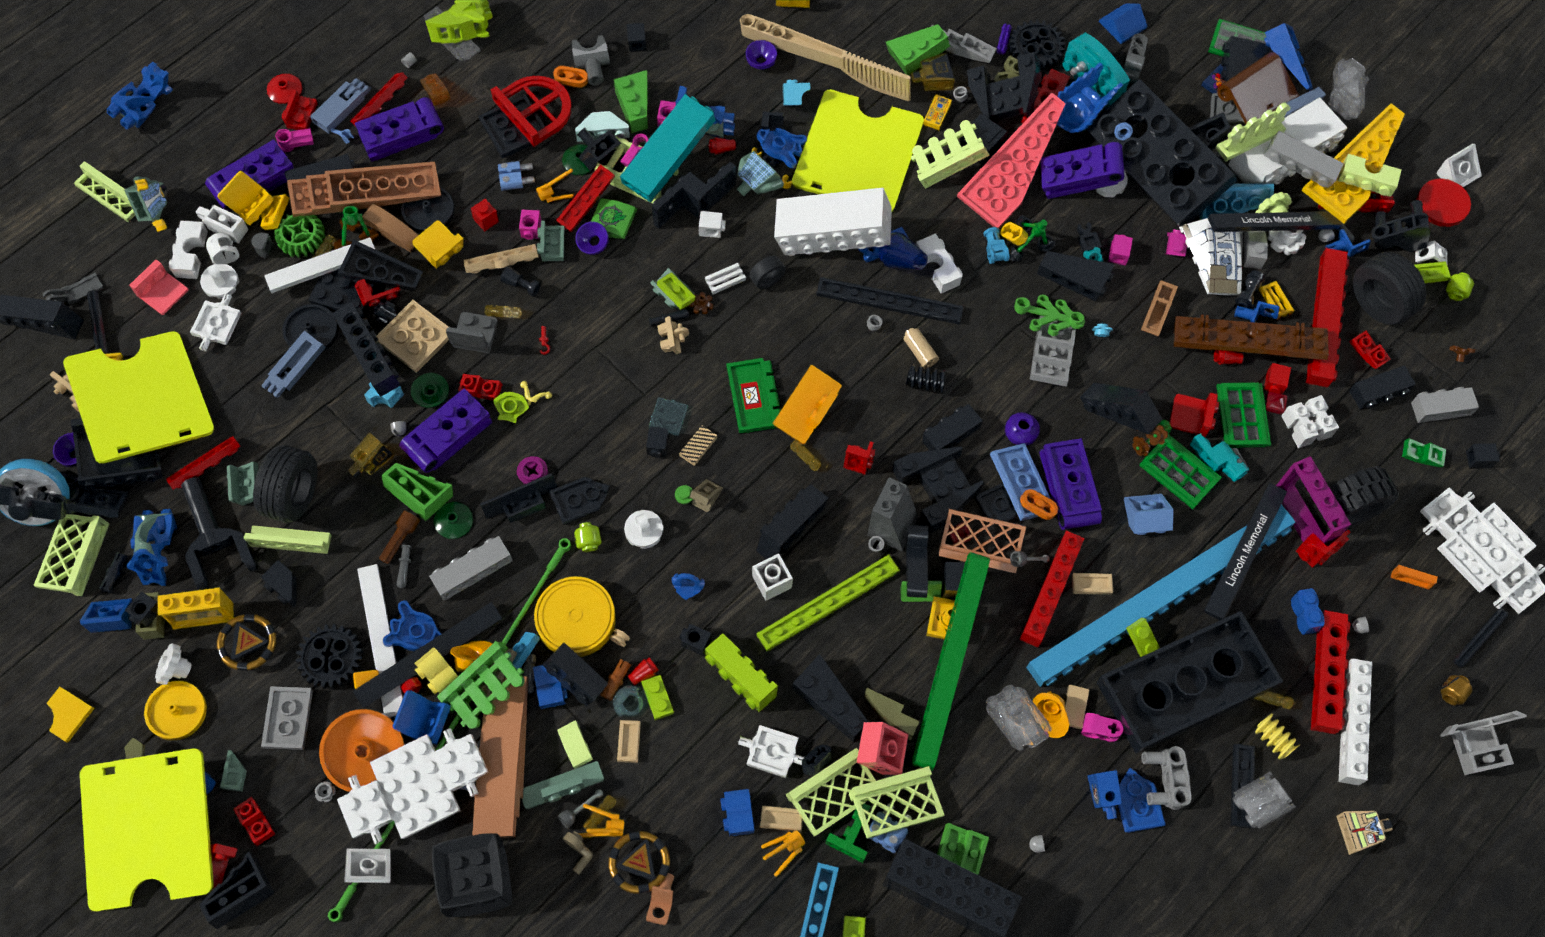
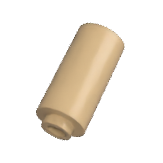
M911 328L905 332L903 340L924 369L937 363L939 360L938 355L918 328Z

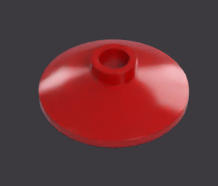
M291 74L277 75L267 85L269 98L279 104H288V97L291 96L293 90H297L299 96L302 92L301 81Z

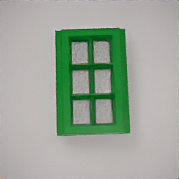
M1219 19L1208 52L1224 56L1222 46L1224 42L1228 41L1230 36L1265 43L1264 38H1266V34L1262 31Z
M1262 383L1217 384L1224 442L1230 448L1271 446Z
M1168 434V437L1164 439L1165 443L1162 445L1158 444L1139 466L1191 509H1194L1222 477Z

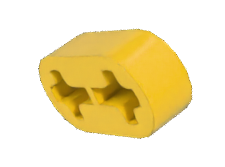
M1012 222L1006 223L1000 231V234L1006 240L1018 246L1025 243L1028 238V233Z

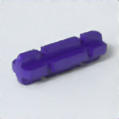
M1003 24L996 51L998 54L1004 55L1006 53L1012 28L1010 24Z

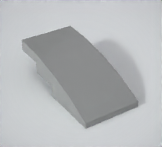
M1057 320L1041 326V329L1036 334L1030 380L1067 387L1076 329L1069 327L1060 330L1057 336H1051L1048 334L1049 325L1059 324L1063 321Z

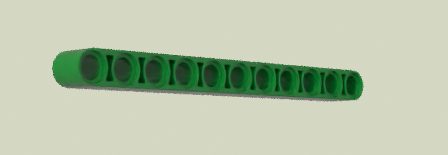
M969 552L966 558L912 758L913 766L920 768L929 766L931 771L935 767L989 567V557Z

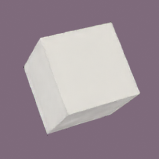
M779 554L752 566V576L765 600L771 599L792 588L793 578Z

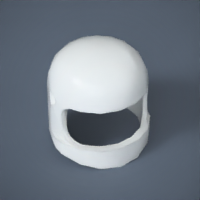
M216 233L210 236L206 242V248L213 264H229L239 258L238 250L232 246L233 240L225 233Z

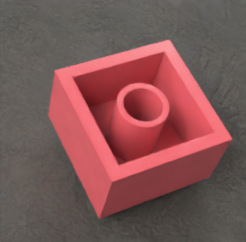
M865 722L857 763L882 775L902 774L908 734L884 722Z

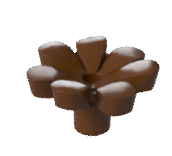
M701 292L699 296L694 294L696 296L695 301L689 304L690 307H695L693 310L695 314H699L700 311L702 314H707V309H713V304L710 303L713 300L712 296H706L705 292Z
M1455 345L1450 346V350L1457 353L1456 361L1464 362L1465 355L1475 353L1476 350L1472 348L1464 349Z

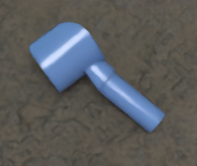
M331 129V132L341 136L345 143H350L348 139L354 138L349 129L343 131Z

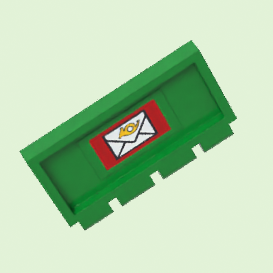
M763 358L727 363V373L739 434L776 428L773 422L781 409H777L780 407L778 394L775 392L777 389L774 376L772 375L771 361H764Z

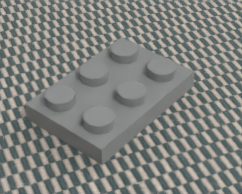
M270 686L261 744L262 748L304 750L313 694L312 688Z

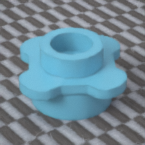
M1097 324V326L1092 328V331H1095L1094 336L1109 337V333L1112 330L1107 324Z

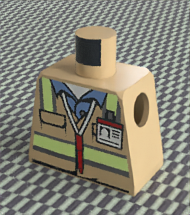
M1346 811L1336 816L1349 855L1384 841V832L1392 831L1390 819L1379 820L1376 811Z

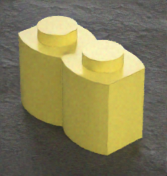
M434 647L414 663L418 667L415 671L422 679L427 678L430 682L427 686L434 694L437 692L440 694L458 677Z

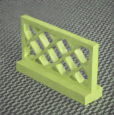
M67 514L64 519L59 520L34 586L83 596L109 523L100 516L94 515L86 517ZM67 519L72 520L74 525L65 530L64 526ZM89 522L88 529L82 532L80 526ZM77 529L79 535L70 540L68 534ZM65 537L67 543L58 548V541ZM82 539L81 547L75 550L73 545ZM70 547L72 553L63 558L61 552ZM58 555L60 561L51 566V559ZM75 558L74 565L68 568L66 563ZM63 565L65 572L56 576L54 570ZM51 573L53 579L46 584L42 583L44 577ZM68 576L69 579L66 586H61L59 581Z
M857 748L785 794L789 801L793 803L813 836L818 835L856 809L855 804H845L846 793L851 791L847 789L849 778L860 780L859 786L863 785V781L870 783L876 781L869 769L859 764L862 768L861 777L850 775L851 767L857 763L859 752ZM837 775L846 777L844 788L833 786ZM819 787L829 788L827 800L816 797ZM832 789L844 791L841 803L831 801ZM803 798L813 799L811 810H803L798 801ZM816 800L826 802L825 814L813 812ZM867 800L860 801L861 805L867 802ZM830 804L841 806L838 816L828 815ZM813 815L824 817L822 826L815 830L811 823Z
M929 766L852 788L849 796L851 801H854L867 839L944 816L930 777L932 773ZM927 784L929 789L927 796L916 791L919 785ZM905 789L912 793L908 802L898 797L900 790ZM882 795L893 798L889 807L878 802ZM914 795L925 800L921 809L911 804ZM867 800L873 803L871 812L862 809L860 801ZM895 800L906 806L902 814L892 809ZM927 802L935 806L936 814L931 815L924 811ZM876 806L887 811L883 820L873 815ZM908 808L919 813L915 820L905 816ZM889 813L900 818L897 825L893 826L886 822ZM870 818L881 824L878 830L870 831L868 826Z

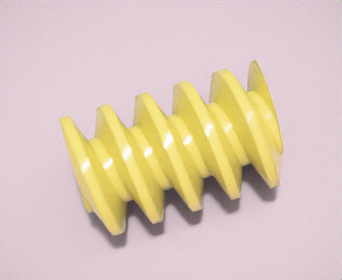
M1271 713L1257 725L1258 728L1255 733L1260 734L1263 732L1261 740L1269 739L1267 747L1274 745L1275 747L1272 752H1281L1278 757L1280 760L1287 757L1300 745L1294 746L1295 738L1288 740L1291 733L1283 734L1282 732L1285 727H1277L1279 720L1271 721L1274 715Z

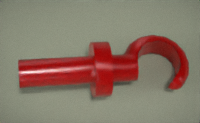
M542 326V337L539 338V341L548 350L546 352L540 350V353L545 355L549 353L550 347L546 344L549 341V338L546 337V326Z

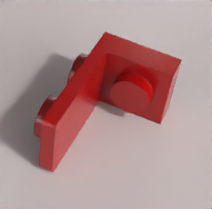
M365 279L359 280L355 284L363 306L369 305L372 307L377 305L380 300H392L400 292V287H396L372 296V288L369 283H366Z
M220 844L210 845L213 889L219 883L222 884L229 858L235 857L237 848Z

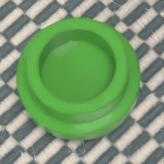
M687 485L678 487L675 491L676 500L681 504L690 503L693 500L690 497L693 489Z

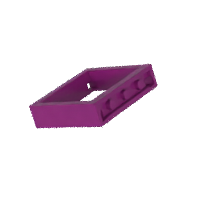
M1311 456L1293 463L1276 485L1287 491L1282 505L1296 522L1293 526L1303 542L1314 533L1328 547L1351 525ZM1299 479L1302 480L1331 529L1325 536L1295 487ZM1335 521H1336L1337 526L1334 527V525L1332 524V522H1335Z

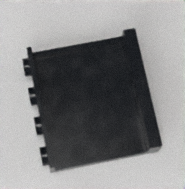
M1230 36L1228 41L1224 42L1222 46V52H1224L1221 61L1223 70L1220 75L1222 84L1268 53L1274 51L1271 47L1268 48L1266 43ZM1283 63V65H1284L1286 71H1287L1288 74H1289V69H1288L1287 66Z
M82 418L71 419L78 471L77 479L80 490H93L97 487H114L119 484H135L140 481L152 482L162 479L159 449L108 463H98L95 460ZM130 447L118 449V453L130 451Z

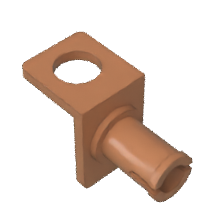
M668 873L665 880L658 887H652L651 902L646 921L667 925L673 902L671 886L674 876ZM662 908L665 915L662 918H656L653 916V910Z

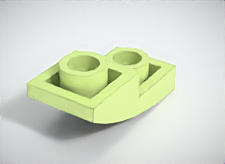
M576 720L557 730L574 769L593 760Z

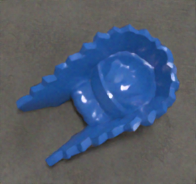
M1099 62L1095 68L1091 67L1088 72L1084 73L1083 77H1078L1070 86L1065 87L1064 91L1058 92L1057 97L1065 103V107L1057 125L1070 133L1082 132L1089 125H1092L1099 112L1103 110L1123 86L1120 82L1104 97H1100L1099 93L1091 88L1097 83L1102 72V63Z

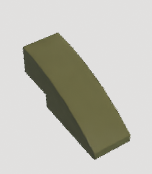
M867 688L864 697L878 717L884 723L908 734V739L911 740L919 721L901 713L904 705Z

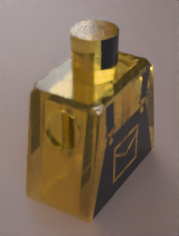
M947 53L922 60L919 71L911 73L912 82L922 81L926 91L953 90L955 79Z
M369 432L350 454L355 463L348 471L355 478L363 471L372 475L392 458L394 454Z

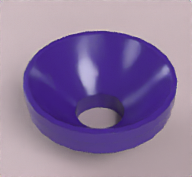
M754 41L746 49L747 62L756 69H767L776 61L777 50L768 41ZM759 57H763L766 59V61L764 63H758L756 59Z
M587 222L576 233V244L586 254H599L608 245V232L598 222ZM594 236L600 239L596 246L590 244V240Z
M1016 413L1006 422L1005 434L1012 443L1016 445L1025 443L1027 446L1038 438L1039 423L1028 413ZM1026 421L1029 424V428L1021 429L1018 423Z
M73 433L61 436L53 447L54 458L66 467L77 466L76 458L70 457L71 452L75 450Z

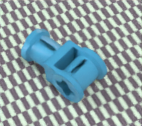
M996 227L984 231V237L988 241L986 249L990 264L1001 260L1009 261L1008 247L1005 245L1004 239L1000 240V230Z

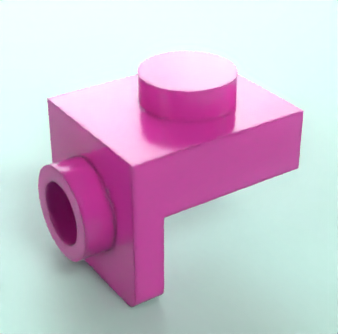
M1173 229V233H1167L1169 238L1166 254L1185 256L1187 248L1186 236L1180 230Z

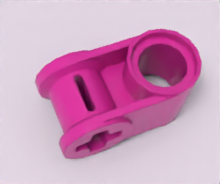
M1094 713L1085 714L1082 728L1083 736L1108 742H1115L1120 738L1123 732V725L1120 721ZM1110 728H1114L1115 734L1111 733Z

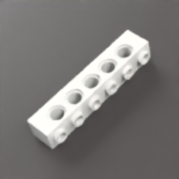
M1358 659L1349 660L1348 668L1345 671V678L1347 679V686L1344 690L1346 705L1342 715L1345 718V725L1341 730L1339 782L1353 785H1361L1368 779L1372 662Z

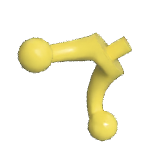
M522 381L520 383V386L525 390L524 398L528 400V405L531 402L536 403L543 396L546 399L552 397L551 392H543L531 397L527 382Z

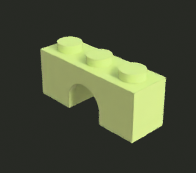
M1351 154L1347 155L1338 181L1360 187L1364 190L1380 193L1381 195L1392 196L1398 186L1401 169L1384 164L1379 173H1370L1365 168V158Z

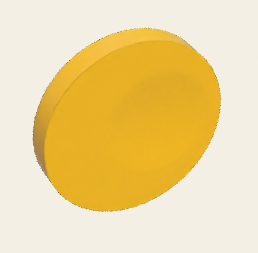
M184 681L168 682L158 687L148 698L144 709L145 722L148 728L162 739L175 741L187 738L202 725L206 716V701L203 694L194 685Z

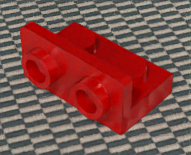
M293 90L291 96L288 97L286 110L282 113V120L286 128L294 130L308 129L312 120L310 116L315 112L318 102L313 98L299 96L298 91Z
M870 441L867 450L857 445H848L843 468L865 475L867 468L871 469L876 451L873 449L874 442Z

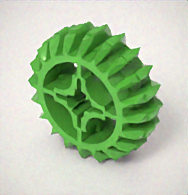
M286 214V219L281 218V224L275 230V240L278 243V247L285 254L289 253L291 257L296 254L300 258L302 254L307 257V253L311 252L314 254V249L320 250L319 245L323 244V239L325 238V228L316 215L293 217V215L289 216ZM309 226L313 228V233L309 232ZM287 236H291V242L287 240Z

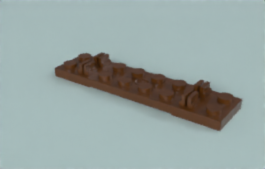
M1201 315V318L1175 317L1174 347L1283 355L1321 360L1328 359L1327 328L1305 327L1304 323H1301V326H1299L1298 322H1296V326L1218 320L1209 319V315H1206L1205 318L1204 315Z

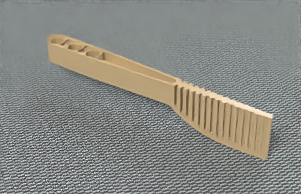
M750 14L743 15L740 18L741 32L746 38L755 41L765 40L772 43L777 49L840 68L851 78L873 90L906 101L911 100L910 76L899 73L888 67L886 68L881 66V64L877 65L873 61L868 62V59L864 60L863 57L860 59V56L856 57L855 54L852 55L850 52L847 54V51L765 19Z

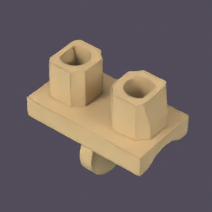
M670 316L666 317L665 323L658 325V332L661 337L668 335V339L660 341L661 349L664 352L674 351L676 354L681 353L680 342L685 341L684 337L689 335V330L684 328L681 323L673 322Z

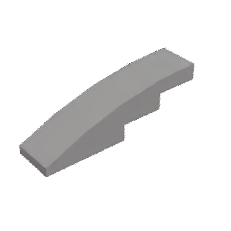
M951 29L948 32L944 31L948 36L950 47L945 51L972 60L990 63L997 48L968 33L962 36Z

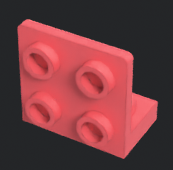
M155 260L129 285L137 297L161 315H164L189 291L186 286L167 273L158 260Z

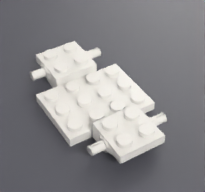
M1449 487L1420 511L1430 523L1423 528V532L1427 531L1425 534L1429 535L1436 529L1447 539L1437 549L1479 593L1489 585L1499 593L1501 597L1493 602L1497 609L1508 603L1518 614L1545 593V585L1539 577L1545 571V567L1539 571L1544 565L1539 564L1534 568L1524 558L1536 545L1495 503H1492L1480 513L1470 503L1475 498L1474 494L1469 497L1472 492H1468L1465 496L1461 497Z
M447 729L443 733L448 743L435 751L429 735L422 736L371 761L370 764L377 781L360 786L357 775L349 777L348 780L353 790L337 799L352 838L371 833L374 844H378L383 841L378 829L394 821L401 839H405L460 812L461 810L453 791L466 786L470 797L479 794L474 782L479 777L489 773L473 735L469 734L461 739H455L452 729Z

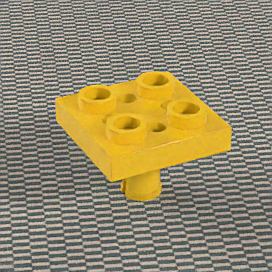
M934 596L926 636L945 639V629L947 630L955 600Z

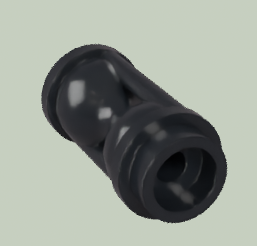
M1251 271L1247 275L1245 281L1247 289L1236 297L1235 303L1237 306L1248 309L1253 307V293L1259 290L1265 282V277L1261 272Z

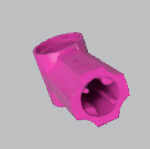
M310 128L291 132L287 129H281L275 135L277 143L283 152H290L294 147L314 144Z
M637 134L633 138V144L620 162L628 167L643 148L638 147L639 143L642 141L647 143L648 137L644 134Z

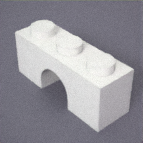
M180 221L179 228L176 230V243L173 244L172 248L173 257L169 261V269L175 278L198 279L201 262L196 254H190L189 251L194 247L205 246L208 231L203 222Z
M935 233L917 241L915 252L923 265L930 262L940 265V268L934 270L932 278L940 293L959 286L963 276L959 267L955 266L952 255L947 253L943 240L939 239Z

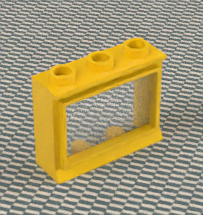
M220 588L159 595L158 616L161 615L171 624L173 630L227 623L234 618L233 602Z

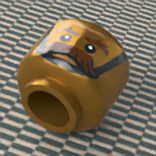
M1462 675L1449 676L1440 689L1443 700L1450 705L1464 704L1473 691L1470 681Z

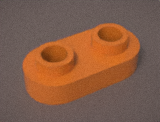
M559 66L553 72L554 80L562 85L580 88L588 83L587 72L583 69Z
M1028 489L1020 497L1021 505L1025 509L1043 519L1050 520L1058 512V506L1053 500L1035 490Z

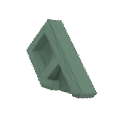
M228 750L220 789L242 791L247 771L231 750Z

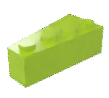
M721 634L705 648V659L711 666L715 665L719 669L718 673L724 680L728 679L733 684L732 688L738 695L742 694L747 699L745 701L751 709L754 710L756 708L760 712L777 697L778 685L773 681L769 683L766 674L761 669L756 671L753 662L746 656L742 658L740 656L742 654L740 649L724 634Z

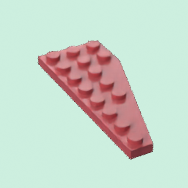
M1051 93L957 194L960 200L993 227L1000 228L1022 204L1065 107V103Z

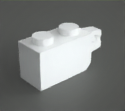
M216 205L212 206L210 210L199 207L196 211L197 216L202 219V222L209 230L215 233H225L236 243H239L248 231L243 218Z

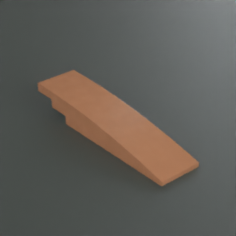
M435 162L325 171V174L308 175L306 179L287 180L293 217L343 212V209L347 206H354L359 210L369 208L373 203L380 207L441 196Z
M524 676L525 682L522 687H514L511 684L507 688L510 693L508 700L500 701L496 698L492 702L495 706L493 714H483L479 751L489 773L476 780V788L479 794L475 795L472 835L497 833L501 838L516 837V818H519L520 798H523L528 695L527 676Z

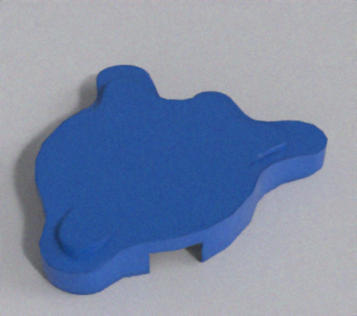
M776 128L775 131L761 129L756 135L765 153L775 159L782 160L789 168L796 166L797 161L794 155L801 156V146L805 145L807 141L804 135H794L780 128Z
M401 601L398 604L401 619L390 620L391 632L384 636L383 645L385 647L401 646L414 652L441 635L429 615L417 612L411 608L407 601Z

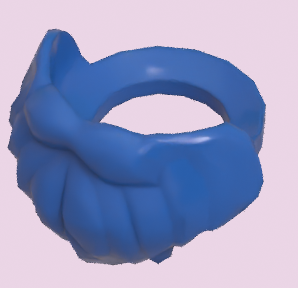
M677 573L672 577V584L676 592L685 600L698 594L705 585L703 578L699 580L696 576L687 573Z

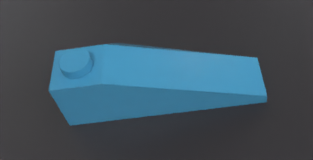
M1234 184L1199 214L1200 220L1208 218L1210 214L1244 213L1251 209L1255 210L1259 208V205L1265 199L1271 198L1274 195V184Z

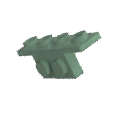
M595 761L523 788L522 800L525 809H530L546 802L558 801L562 796L579 793L583 788L604 781L599 763Z

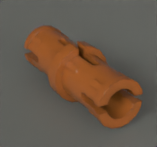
M622 659L619 660L613 674H610L608 677V685L600 694L602 697L608 698L610 701L613 700L612 698L620 685H623V679L631 664Z

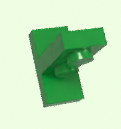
M863 803L862 809L869 812L871 807ZM856 809L852 816V819L855 820L852 827L847 826L843 834L846 840L830 833L825 844L863 863L868 852L853 845L862 827Z

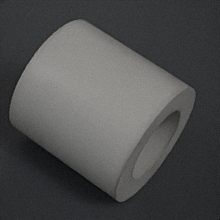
M408 53L401 61L409 68L417 59L412 53Z

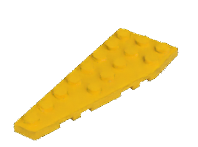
M1390 104L1340 151L1334 159L1343 163L1348 154L1365 158V168L1367 171L1374 174L1379 173L1405 113L1393 104ZM1338 178L1329 188L1322 187L1317 182L1310 180L1302 189L1306 195L1343 224L1367 202L1371 193L1370 190H1364L1360 187L1340 182Z

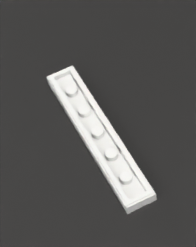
M371 238L359 241L375 249ZM351 244L264 275L270 292L274 293L340 269Z

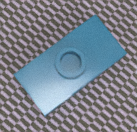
M525 632L520 641L514 645L512 650L517 652V655L512 663L517 669L522 667L539 641L540 637L536 634Z

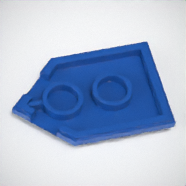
M1129 768L1119 784L1122 804L1118 805L1125 833L1165 826L1161 805H1148L1147 794L1149 792H1157L1155 784Z

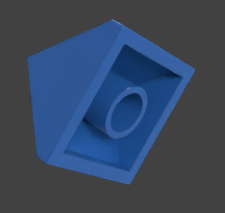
M1124 4L1099 20L1120 44L1147 28L1140 4Z
M132 598L91 602L80 620L81 625L91 633L132 629V621L128 619L131 615L125 611L132 603Z

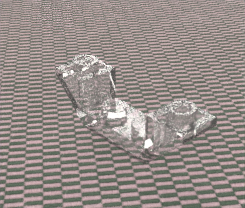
M436 7L425 14L424 18L428 20L443 12ZM440 28L441 33L447 31L446 28ZM471 39L458 43H443L458 60L462 61L469 60L481 51Z

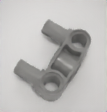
M1175 746L1170 749L1160 750L1159 752H1143L1141 756L1143 764L1161 765L1162 781L1165 792H1149L1147 794L1148 805H1165L1173 810H1179L1188 805L1191 801L1190 775L1184 750ZM1170 754L1174 755L1176 762L1171 759ZM1176 795L1181 798V803L1176 799Z

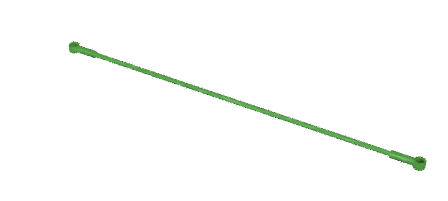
M567 538L559 541V548L546 567V572L503 639L502 643L505 645L551 571H554L564 553L570 550L571 543ZM563 543H568L567 547H562L561 545ZM469 696L465 701L469 705L472 699ZM458 713L448 728L452 729V731L461 718ZM445 735L439 742L435 751L441 749L444 746L445 742L447 741ZM394 821L389 823L381 836L383 841L376 844L374 849H380L395 825ZM352 883L348 886L336 907L329 911V920L339 922L342 919V912L355 893L358 883ZM334 912L339 913V916L336 919L332 918V914Z

